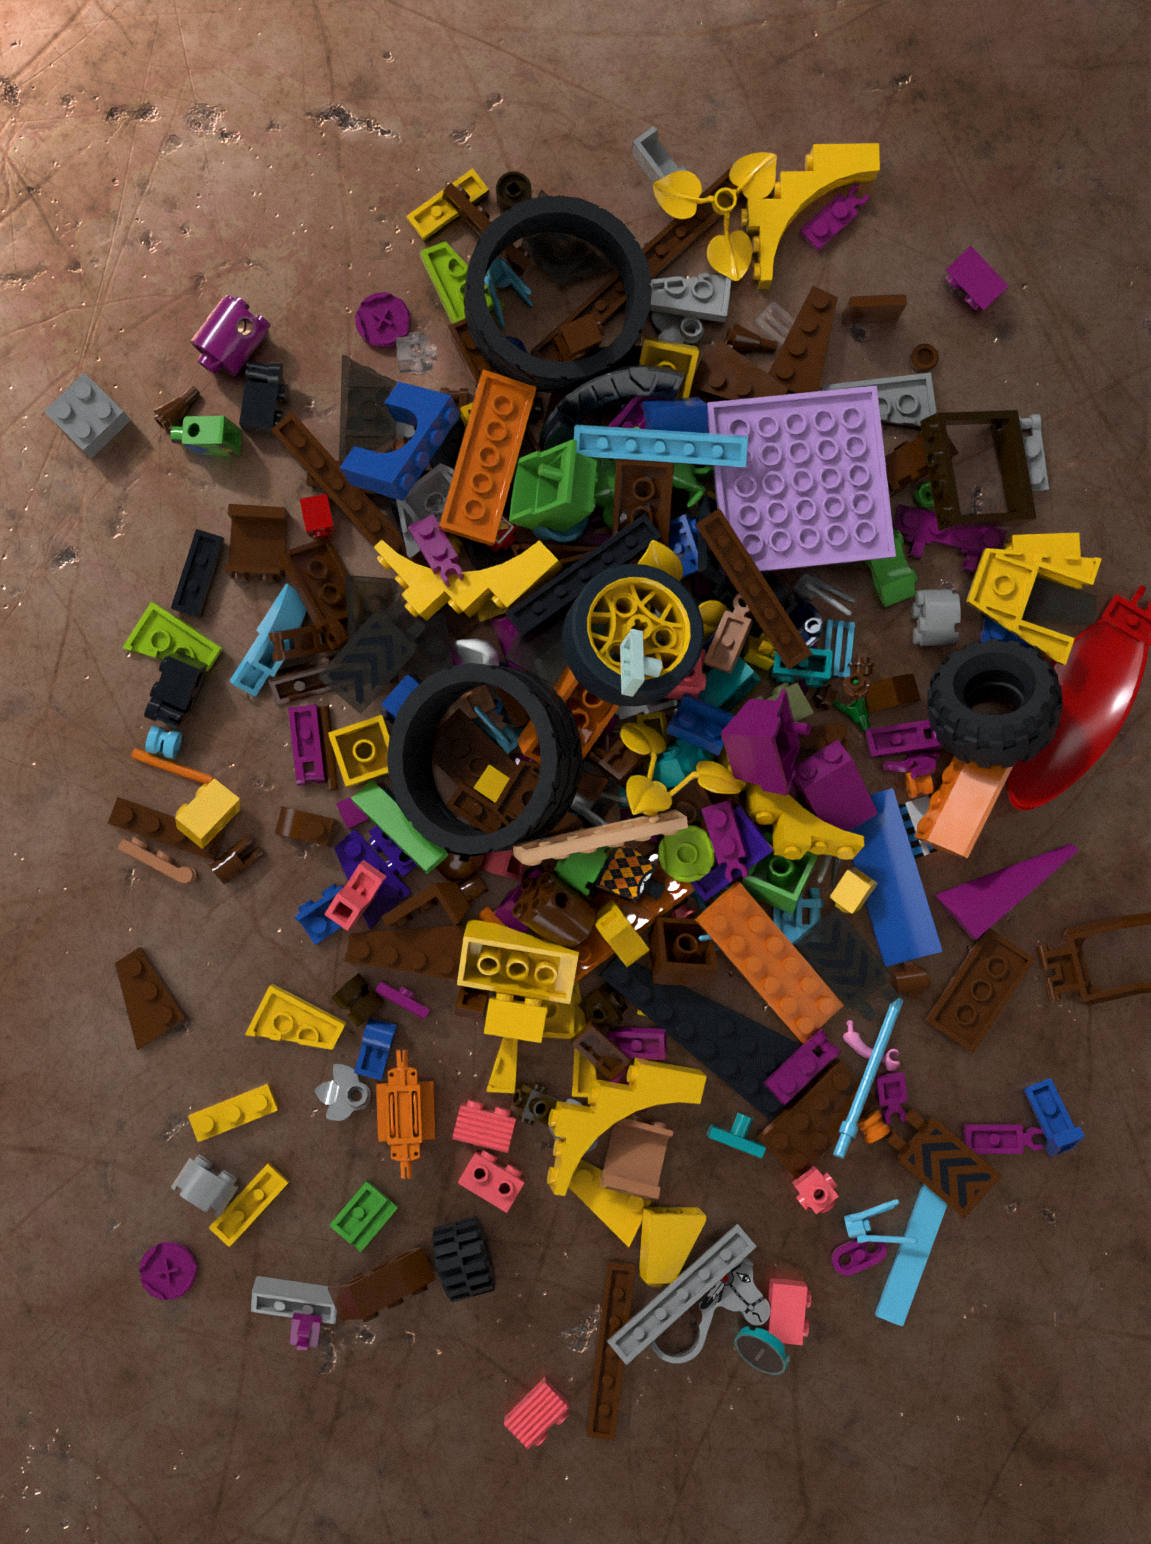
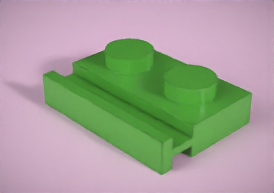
M367 1180L329 1226L361 1253L399 1206L394 1204L383 1192Z

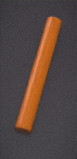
M134 748L131 754L132 759L201 784H209L214 779L212 775Z

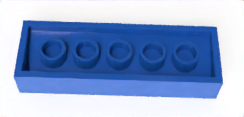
M894 789L871 794L870 798L876 808L877 815L849 831L864 836V847L854 857L852 864L853 867H856L878 883L864 904L883 967H888L943 951Z

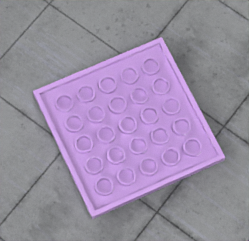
M877 385L707 403L709 433L749 436L746 467L713 465L717 509H721L760 572L896 557Z

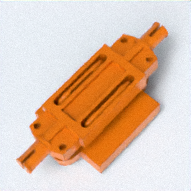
M403 1049L402 1052L401 1050H396L397 1067L388 1071V1083L376 1084L378 1142L387 1141V1145H391V1159L400 1161V1178H406L407 1167V1179L413 1178L412 1161L421 1156L420 1143L423 1140L436 1139L434 1081H418V1069L408 1067V1049Z

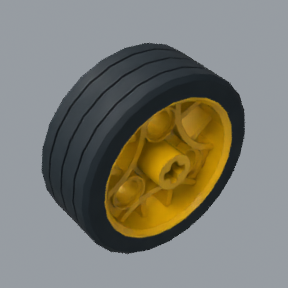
M641 564L615 566L597 574L585 585L566 614L562 629V648L567 665L575 679L594 696L618 706H642L654 703L667 696L692 672L700 658L704 642L702 617L691 593L676 578L665 571ZM648 603L656 608L660 613L659 618L650 613L644 606ZM616 604L623 605L627 610V614L620 613L616 608ZM598 606L601 612H593V610ZM591 623L605 624V636L591 632ZM631 629L643 631L644 656L669 663L665 670L662 663V669L658 677L644 675L645 681L633 697L622 695L621 662H615L610 657V652H615L620 656V645ZM655 636L665 639L666 646L657 643Z

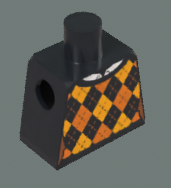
M624 842V845L614 847L593 888L637 904L643 893L658 901L666 886L652 878L657 866L629 843Z

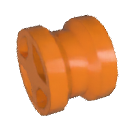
M911 771L903 773L905 789L910 799L916 798L921 793L926 795L933 794L931 774L917 776V779H912Z
M874 1110L858 1120L857 1126L864 1133L863 1139L866 1144H871L883 1138L891 1131L890 1127L883 1123L880 1110Z

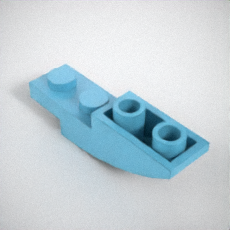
M285 584L257 628L258 637L229 680L232 685L255 697L268 676L274 677L284 661H273V642L269 641L268 633L299 628L307 611L296 589L289 584ZM285 639V650H290L289 639Z

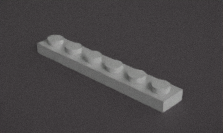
M736 1224L607 1340L608 1344L627 1365L757 1246L742 1228Z

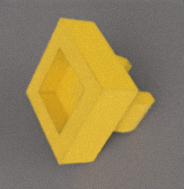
M763 632L759 638L749 635L744 643L743 660L768 671L774 663V649Z

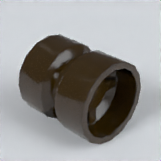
M512 171L503 174L498 179L496 199L500 214L532 198L531 183L524 174Z
M360 973L350 979L331 997L341 1009H348L347 1016L357 1027L385 1004V1001L376 991L368 990L370 984Z

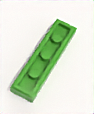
M373 780L351 797L352 802L426 874H429L448 857V853L444 848L428 841L413 828L412 822H408L397 803Z

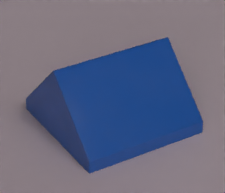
M698 397L675 398L674 401L667 399L642 401L646 429L708 433V406Z

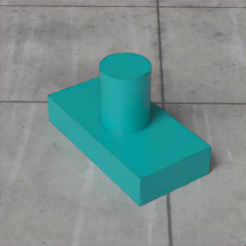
M740 1112L736 1115L731 1131L710 1123L706 1133L711 1139L759 1158H763L766 1150L762 1143L747 1138L754 1118Z

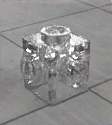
M422 332L409 333L408 337H396L400 373L411 372L412 375H424L427 371L433 370V361H438L437 345L431 344L429 335H424Z

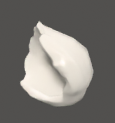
M477 638L453 641V649L463 664L476 663L499 666L498 650L489 641Z

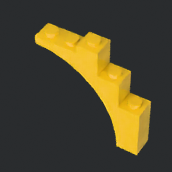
M879 143L813 144L810 154H806L805 171L780 172L778 182H775L773 188V199H748L746 209H741V226H746V234L753 236L752 250L753 253H757L758 263L753 264V280H758V289L770 288L777 246L785 230L803 209L815 199L834 189L853 183L876 180L880 171Z
M383 540L374 546L380 554L376 559L388 571L393 568L398 575L395 577V580L405 589L401 594L407 600V603L404 605L405 608L415 618L420 615L426 621L446 603L458 614L464 612L469 618L490 599L502 611L506 608L510 610L548 583L563 569L558 559L539 540L525 552L503 564L479 571L462 572L464 575L463 580H460L457 574L449 575L450 586L446 587L442 582L440 572L434 575L431 568L415 564L401 556Z
M724 745L718 756V763L728 769L733 775ZM736 779L741 790L745 791V811L752 821L761 825H772L773 855L783 856L790 860H800L809 851L816 855L825 854L836 856L843 860H853L864 847V836L844 831L822 821L804 809L789 794L783 795L762 790L761 785Z
M635 1058L634 1064L629 1066L627 1072V1082H629V1085L596 1079L595 1086L590 1088L588 1094V1104H590V1107L557 1101L556 1107L551 1109L548 1119V1125L551 1126L552 1132L555 1136L560 1137V1139H556L553 1155L556 1156L554 1167L549 1168L547 1175V1184H550L552 1192L555 1195L566 1196L572 1174L584 1153L602 1133L619 1120L636 1111L660 1104L677 1102L701 1104L707 1076L700 1069Z

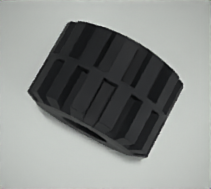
M477 1216L434 1227L432 1242L435 1264L443 1289L449 1300L455 1302L495 1291L496 1279L485 1231Z

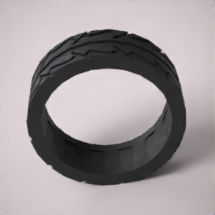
M552 195L531 198L519 203L509 210L507 209L490 223L479 238L469 262L465 282L464 312L467 329L472 340L492 369L502 376L537 387L536 392L557 394L568 393L583 381L599 373L619 368L634 348L644 328L650 311L652 287L649 285L651 277L648 262L640 244L634 240V235L621 220L606 209L599 208L598 205L581 198L560 195L553 197ZM548 232L573 235L599 249L614 265L623 283L626 296V319L622 332L609 346L593 356L577 361L556 362L539 359L523 352L508 341L498 329L487 306L484 293L485 275L496 257L506 247L521 238L536 233Z
M468 663L448 667L430 675L414 689L415 691L409 694L399 709L391 729L393 732L389 737L387 763L389 779H392L391 788L397 805L408 822L411 821L413 828L424 838L444 849L448 847V850L464 854L513 850L514 844L541 839L560 823L571 808L579 788L577 786L580 783L583 764L581 738L578 739L579 730L571 710L562 697H558L556 690L542 678L527 671H521L518 668ZM488 684L500 687L512 695L525 708L535 726L541 755L539 779L531 800L515 820L492 834L469 827L457 819L447 808L435 784L431 758L435 733L440 720L449 707L463 694L476 687Z

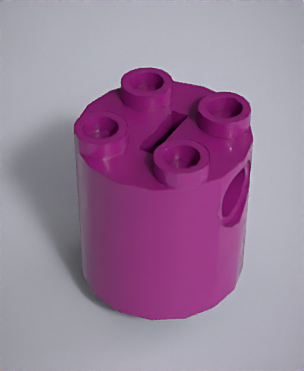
M230 295L222 297L190 340L192 346L202 354L197 362L214 375H216L219 369H222L226 373L236 376L268 334V329L271 326L262 316L257 314L255 317L248 311L250 306L237 296L235 298Z

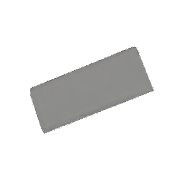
M262 1276L256 1277L252 1289L251 1312L292 1318L294 1313L322 1316V1322L336 1324L337 1310L328 1291L330 1286Z

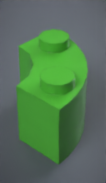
M894 529L896 557L865 561V564L867 563L872 570V583L885 607L916 596L915 583H918L916 572L913 567L909 568L902 550V546H904L903 537L899 530L895 531Z

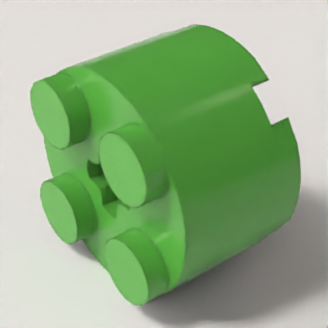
M599 847L597 851L592 853H572L568 858L560 859L554 871H556L558 878L564 883L588 896L590 894V890L587 889L588 885L593 887L608 860L609 854H607V851L612 852L614 847Z

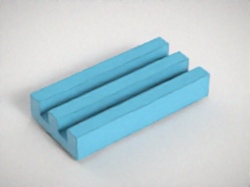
M827 619L823 650H830L832 627L837 628L831 677H849L850 666H847V664L851 663L855 622L848 623ZM844 628L847 629L843 672H839Z

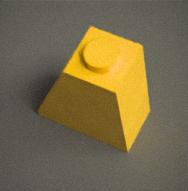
M1080 533L1012 535L1003 544L1002 550L1081 557ZM1040 569L1035 578L1069 593H1075L1083 588L1081 583Z
M643 1207L639 1276L648 1286L664 1287L665 1284H670L678 1277L706 1222V1214L698 1207Z

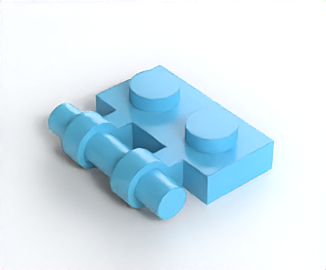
M810 888V899H802L801 895L793 915L773 906V922L792 944H802V933H809V942H821V934H819L823 931L821 908H824V899H821V888ZM802 907H809V924H802Z

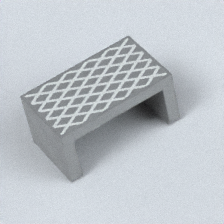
M655 126L633 140L631 155L652 183L672 172L687 171L685 166L679 168L658 141V130Z

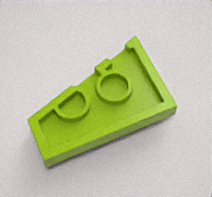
M446 241L421 250V260L451 324L465 319L464 293L468 265ZM485 284L484 293L490 314L495 313L490 292L487 289L488 287ZM498 298L500 308L504 310L505 305Z
M151 601L122 649L161 659L179 651L208 664L206 671H209L223 650V647L156 602Z

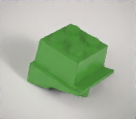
M573 439L546 451H536L519 458L515 466L509 523L532 530L537 526L562 532L569 531L590 515L595 508L596 499L593 497L594 487L598 481V472H596L597 460L577 453V441Z

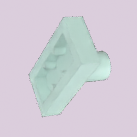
M631 629L620 645L621 693L622 695L633 697L645 681L644 675L653 677L660 675L662 661L644 656L643 631Z

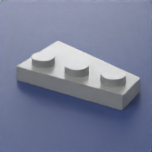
M702 273L694 278L683 279L681 276L653 279L649 283L652 287L650 311L726 322L731 288L730 278L722 274L709 276V273Z

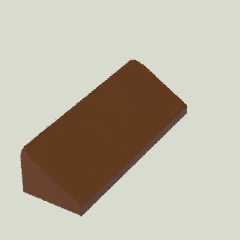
M349 651L280 669L274 677L269 675L268 682L276 705L355 684V679L331 680L328 677L331 672L354 671L352 663H340L346 655L350 654Z

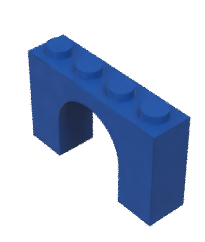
M398 382L384 404L395 421L417 427L415 434L403 447L389 453H377L354 446L340 466V470L352 486L403 501L421 473L428 466L438 448L442 445L454 424L458 421L461 412L451 395Z

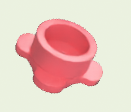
M686 904L670 913L669 918L693 919L692 916L696 914L695 909L691 910L689 905Z

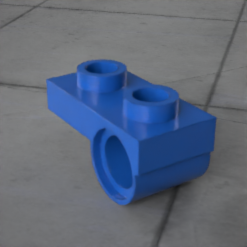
M373 1017L369 1018L363 1034L362 1046L354 1073L377 1080L383 1079L398 1024Z

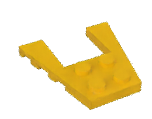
M986 548L983 550L966 603L1059 665L1064 666L1067 663L1075 638L1021 620L1036 575L1040 569L1087 586H1092L1102 558L1050 555L1049 553H1026Z
M578 982L573 985L570 1004L542 1000V1004L547 1005L543 1038L571 1039L586 1025L585 1014L578 1006L582 1001ZM516 995L515 1000L525 1001L526 997ZM503 1037L487 1086V1092H515L518 1039ZM574 1047L572 1097H588L589 1090L595 1086L597 1079L595 1066Z

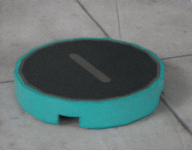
M750 1326L742 1328L735 1338L736 1349L742 1358L761 1372L770 1375H780L789 1365L790 1356L785 1354L784 1344L768 1331L757 1327L754 1331L750 1330Z

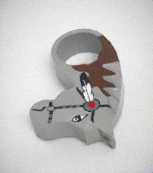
M745 1257L688 1309L697 1324L695 1341L688 1349L679 1353H670L661 1349L654 1340L650 1343V1346L655 1354L670 1363H684L697 1356L705 1343L714 1310L718 1306L734 1312L741 1311L743 1317L750 1324L756 1326L764 1324L770 1317L771 1308L769 1302L754 1284L752 1270L754 1264Z

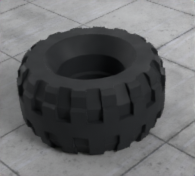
M987 639V642L979 644L976 642L964 645L960 652L953 651L948 655L930 679L928 717L931 730L936 733L937 741L948 753L953 752L958 760L969 764L971 761L977 763L980 768L991 769V766L1002 765V768L1013 767L1016 762L1021 760L1027 762L1039 754V749L1044 750L1055 737L1057 727H1060L1063 700L1062 685L1059 684L1058 674L1053 666L1041 656V653L1033 648H1024L1022 643L1009 640V643L999 642V639ZM988 700H1002L1018 707L1016 711L1003 715H984L971 710L975 705Z

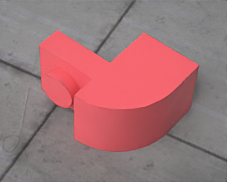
M363 860L356 868L347 885L336 894L324 915L348 931L371 905L378 894L377 891L387 876Z

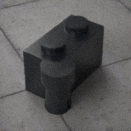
M248 360L247 367L249 369L246 368V378L250 381L247 380L245 383L239 425L243 431L276 436L271 429L284 418V412L280 411L282 401H286L288 395V384H285L283 379V363L270 362V364Z
M179 651L165 656L159 667V671L162 674L159 682L156 681L151 689L150 697L152 698L146 706L144 717L153 721H162L177 729L182 722L180 717L185 718L191 712L208 664Z

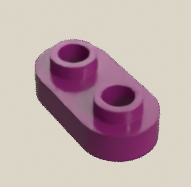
M867 1233V1235H878L875 1233ZM857 1238L834 1249L831 1255V1263L839 1274L845 1276L853 1275L881 1262L887 1254L886 1243L873 1242L876 1248L874 1251L868 1252L866 1246L871 1242L858 1244ZM845 1254L849 1255V1262L846 1264L841 1263V1257Z

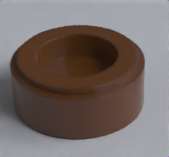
M926 343L919 344L910 354V365L919 373H928L937 365L939 354L934 346Z

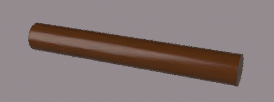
M319 706L318 715L327 790L338 789L334 750L328 735L329 732H332L329 706Z

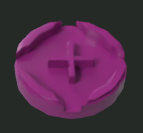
M387 292L374 293L366 297L355 315L356 328L361 338L370 346L380 349L392 348L400 344L408 335L411 326L410 313L404 301Z
M163 1241L154 1245L144 1254L139 1265L140 1280L143 1288L151 1296L160 1300L176 1299L183 1296L193 1286L197 1277L198 1264L194 1254L186 1245L177 1241Z

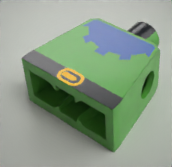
M186 416L183 419V427L173 426L171 429L172 443H181L196 454L240 457L242 429L225 416Z

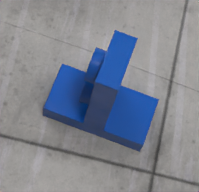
M1049 1078L1026 1087L1023 1091L1047 1139L1048 1144L1045 1148L1049 1157L1051 1158L1076 1148L1085 1136L1080 1126L1074 1127L1052 1079Z

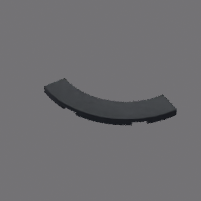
M634 365L599 373L583 381L559 401L545 421L539 437L545 439L547 426L558 411L580 423L585 416L597 407L599 408L624 396H653L674 401L685 372L661 366Z

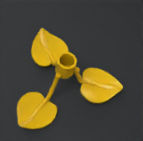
M758 152L741 157L733 164L729 173L730 181L737 188L733 190L726 187L721 188L716 192L715 196L698 198L702 192V185L698 177L689 171L672 172L653 183V192L658 204L673 218H691L696 213L697 203L704 204L709 202L712 203L716 213L724 216V235L715 236L710 241L707 247V259L715 271L733 281H739L747 272L753 250L751 240L745 232L737 230L729 234V213L736 205V195L741 191L747 199H764L771 193L776 181L777 155Z
M652 540L638 564L663 570L680 581L683 576V566L678 556L665 545ZM710 600L698 606L704 626V642L717 631L725 610L730 612L729 608L722 602ZM647 603V604L645 605V608H646L649 612H650L651 605Z
M638 723L622 724L620 736L623 743L630 750L643 755L649 754L651 757L647 777L634 775L628 779L626 784L627 799L633 815L644 813L648 816H656L658 812L669 809L672 804L671 798L694 778H698L699 785L711 792L721 794H737L741 792L739 783L728 769L713 761H700L696 765V771L689 774L668 793L664 784L658 781L652 782L657 759L656 753H663L666 750L665 740L656 730Z

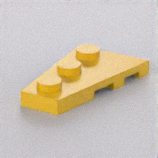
M271 984L245 1035L267 1037L277 1041L297 1042L301 1045L333 1050L347 1022Z
M581 1158L572 1174L568 1187L630 1247L643 1220V1207H649L652 1201L599 1187L603 1169Z

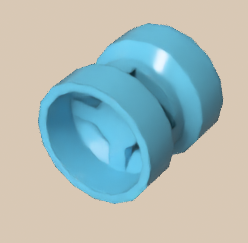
M153 725L146 739L145 750L153 754L160 752L165 757L175 759L180 749L182 733L174 730L167 732L164 731L163 727Z

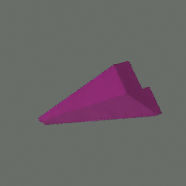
M1070 843L937 893L934 897L951 917H954L971 939H977L1079 850Z

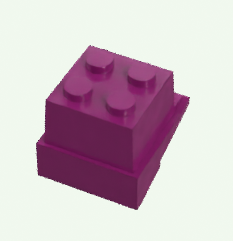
M784 689L781 690L777 700L749 699L721 732L722 741L724 742L735 779L761 785L762 790L766 792L787 795L795 777L793 767L801 747L798 734L809 735L811 725L794 721L787 691Z

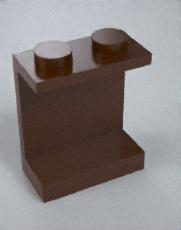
M229 504L228 516L232 519L229 563L224 565V571L231 575V579L247 581L248 577H259V581L271 583L276 582V578L284 579L285 569L278 556L283 551H286L289 518L286 508Z

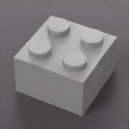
M85 373L44 411L90 458H93L131 420Z

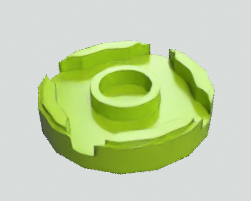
M688 825V828L678 830V833L674 835H665L659 845L658 852L662 869L679 882L690 883L702 879L711 871L716 859L709 834L705 830L693 825Z

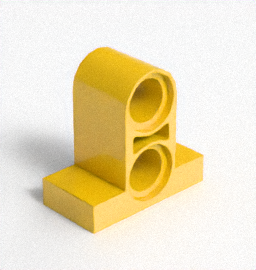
M613 899L597 910L595 926L626 967H629L650 951Z

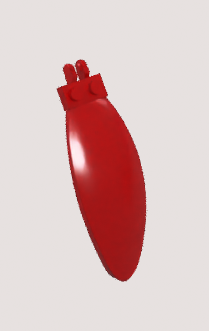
M1143 585L1138 587L1130 601L1115 594L1100 619L1091 624L1074 639L1066 665H1059L1055 661H1052L1050 664L1057 672L1059 684L1062 685L1063 706L1060 727H1057L1054 739L1044 750L1039 749V754L1027 762L1021 760L1013 766L1006 780V788L1009 800L1016 809L1023 811L1036 809L1063 793L1096 763L1123 726L1141 685L1148 658V650L1151 646V599L1145 610L1136 606L1139 599L1145 593L1146 587Z

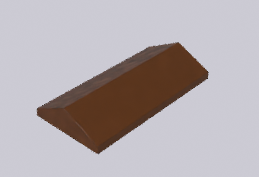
M616 459L612 537L645 514L662 535L659 543L669 548L674 462ZM645 552L640 554L638 557L633 559L628 564H638L639 560L642 558Z

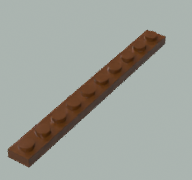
M732 167L698 198L715 196L719 189L725 187L732 190L736 189L737 186L729 179ZM742 191L736 195L737 201L744 196ZM697 203V210L693 217L688 219L675 218L642 248L648 262L651 280L722 216L714 211L712 203ZM616 272L538 343L531 350V355L539 359L560 362L551 342L554 337L558 336L557 331L561 326L592 313L594 320L599 319L603 325L626 304V296L618 273Z
M292 411L271 429L374 546L383 540L395 552L410 560L400 532L360 488L349 483L340 470V465ZM419 554L410 560L415 564L430 568ZM448 603L435 613L437 618L457 640H461L479 624V621L474 616L469 618L464 612L458 614Z

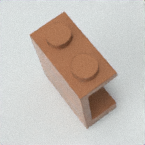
M629 1115L613 1124L599 1187L655 1201L658 1200L661 1188L658 1187L668 1139L673 1136L674 1131L666 1129L667 1125L664 1123L650 1121L649 1125L639 1122V1117Z

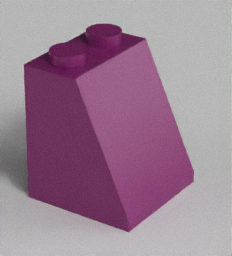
M838 740L793 767L795 770L793 781L798 789L800 804L804 809L822 821L849 832L877 815L876 808L853 759Z

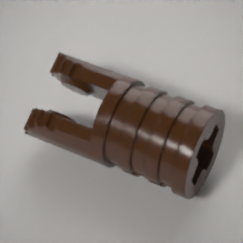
M250 834L228 849L214 863L209 864L211 870L223 884L228 883V880L232 879L242 869L247 868L265 853L261 847H257L244 858L239 856V853L252 843L254 838Z

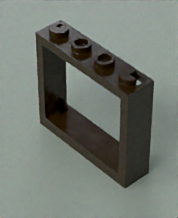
M1018 410L935 413L920 421L921 435L926 454L925 460L930 478V489L933 495L939 531L1019 526L1037 519ZM993 424L1008 512L961 515L946 426Z

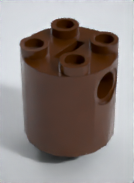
M544 872L535 878L529 876L524 880L521 885L522 893L512 909V915L547 941L568 949L575 948L590 935L597 914L596 906L590 900L551 872Z

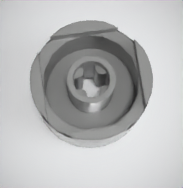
M927 589L916 592V602H912L911 607L912 619H917V628L913 629L914 645L956 646L959 632H954V629H956L957 623H960L961 619L959 595L955 594L956 589Z
M201 1154L197 1155L196 1158L190 1157L172 1184L171 1189L175 1191L179 1187L182 1189L179 1194L181 1197L205 1212H208L211 1208L216 1210L214 1216L220 1218L239 1188L236 1184L238 1178L225 1169L219 1173L211 1168L214 1163Z

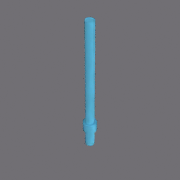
M892 998L847 1119L842 1121L839 1133L841 1135L833 1153L838 1158L844 1159L851 1139L856 1137L859 1129L857 1126L858 1120L904 1002L901 998Z

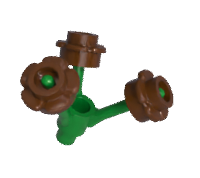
M869 657L853 658V663L847 664V666H850V676L846 677L842 682L845 694L855 701L847 706L837 701L835 698L838 691L831 688L832 684L820 687L815 693L813 700L816 701V708L821 707L827 711L833 705L842 710L846 715L851 716L855 723H858L861 731H864L871 727L868 720L869 713L865 704V696L869 692L871 681L865 675H873L875 663H870Z

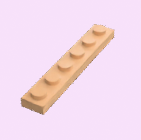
M675 809L658 813L656 816L647 815L514 844L513 853L522 864L528 866L538 865L544 859H565L572 853H592L597 851V848L603 846L620 847L626 841H647L651 839V836L658 834L674 835L678 833V830L688 828L687 817Z

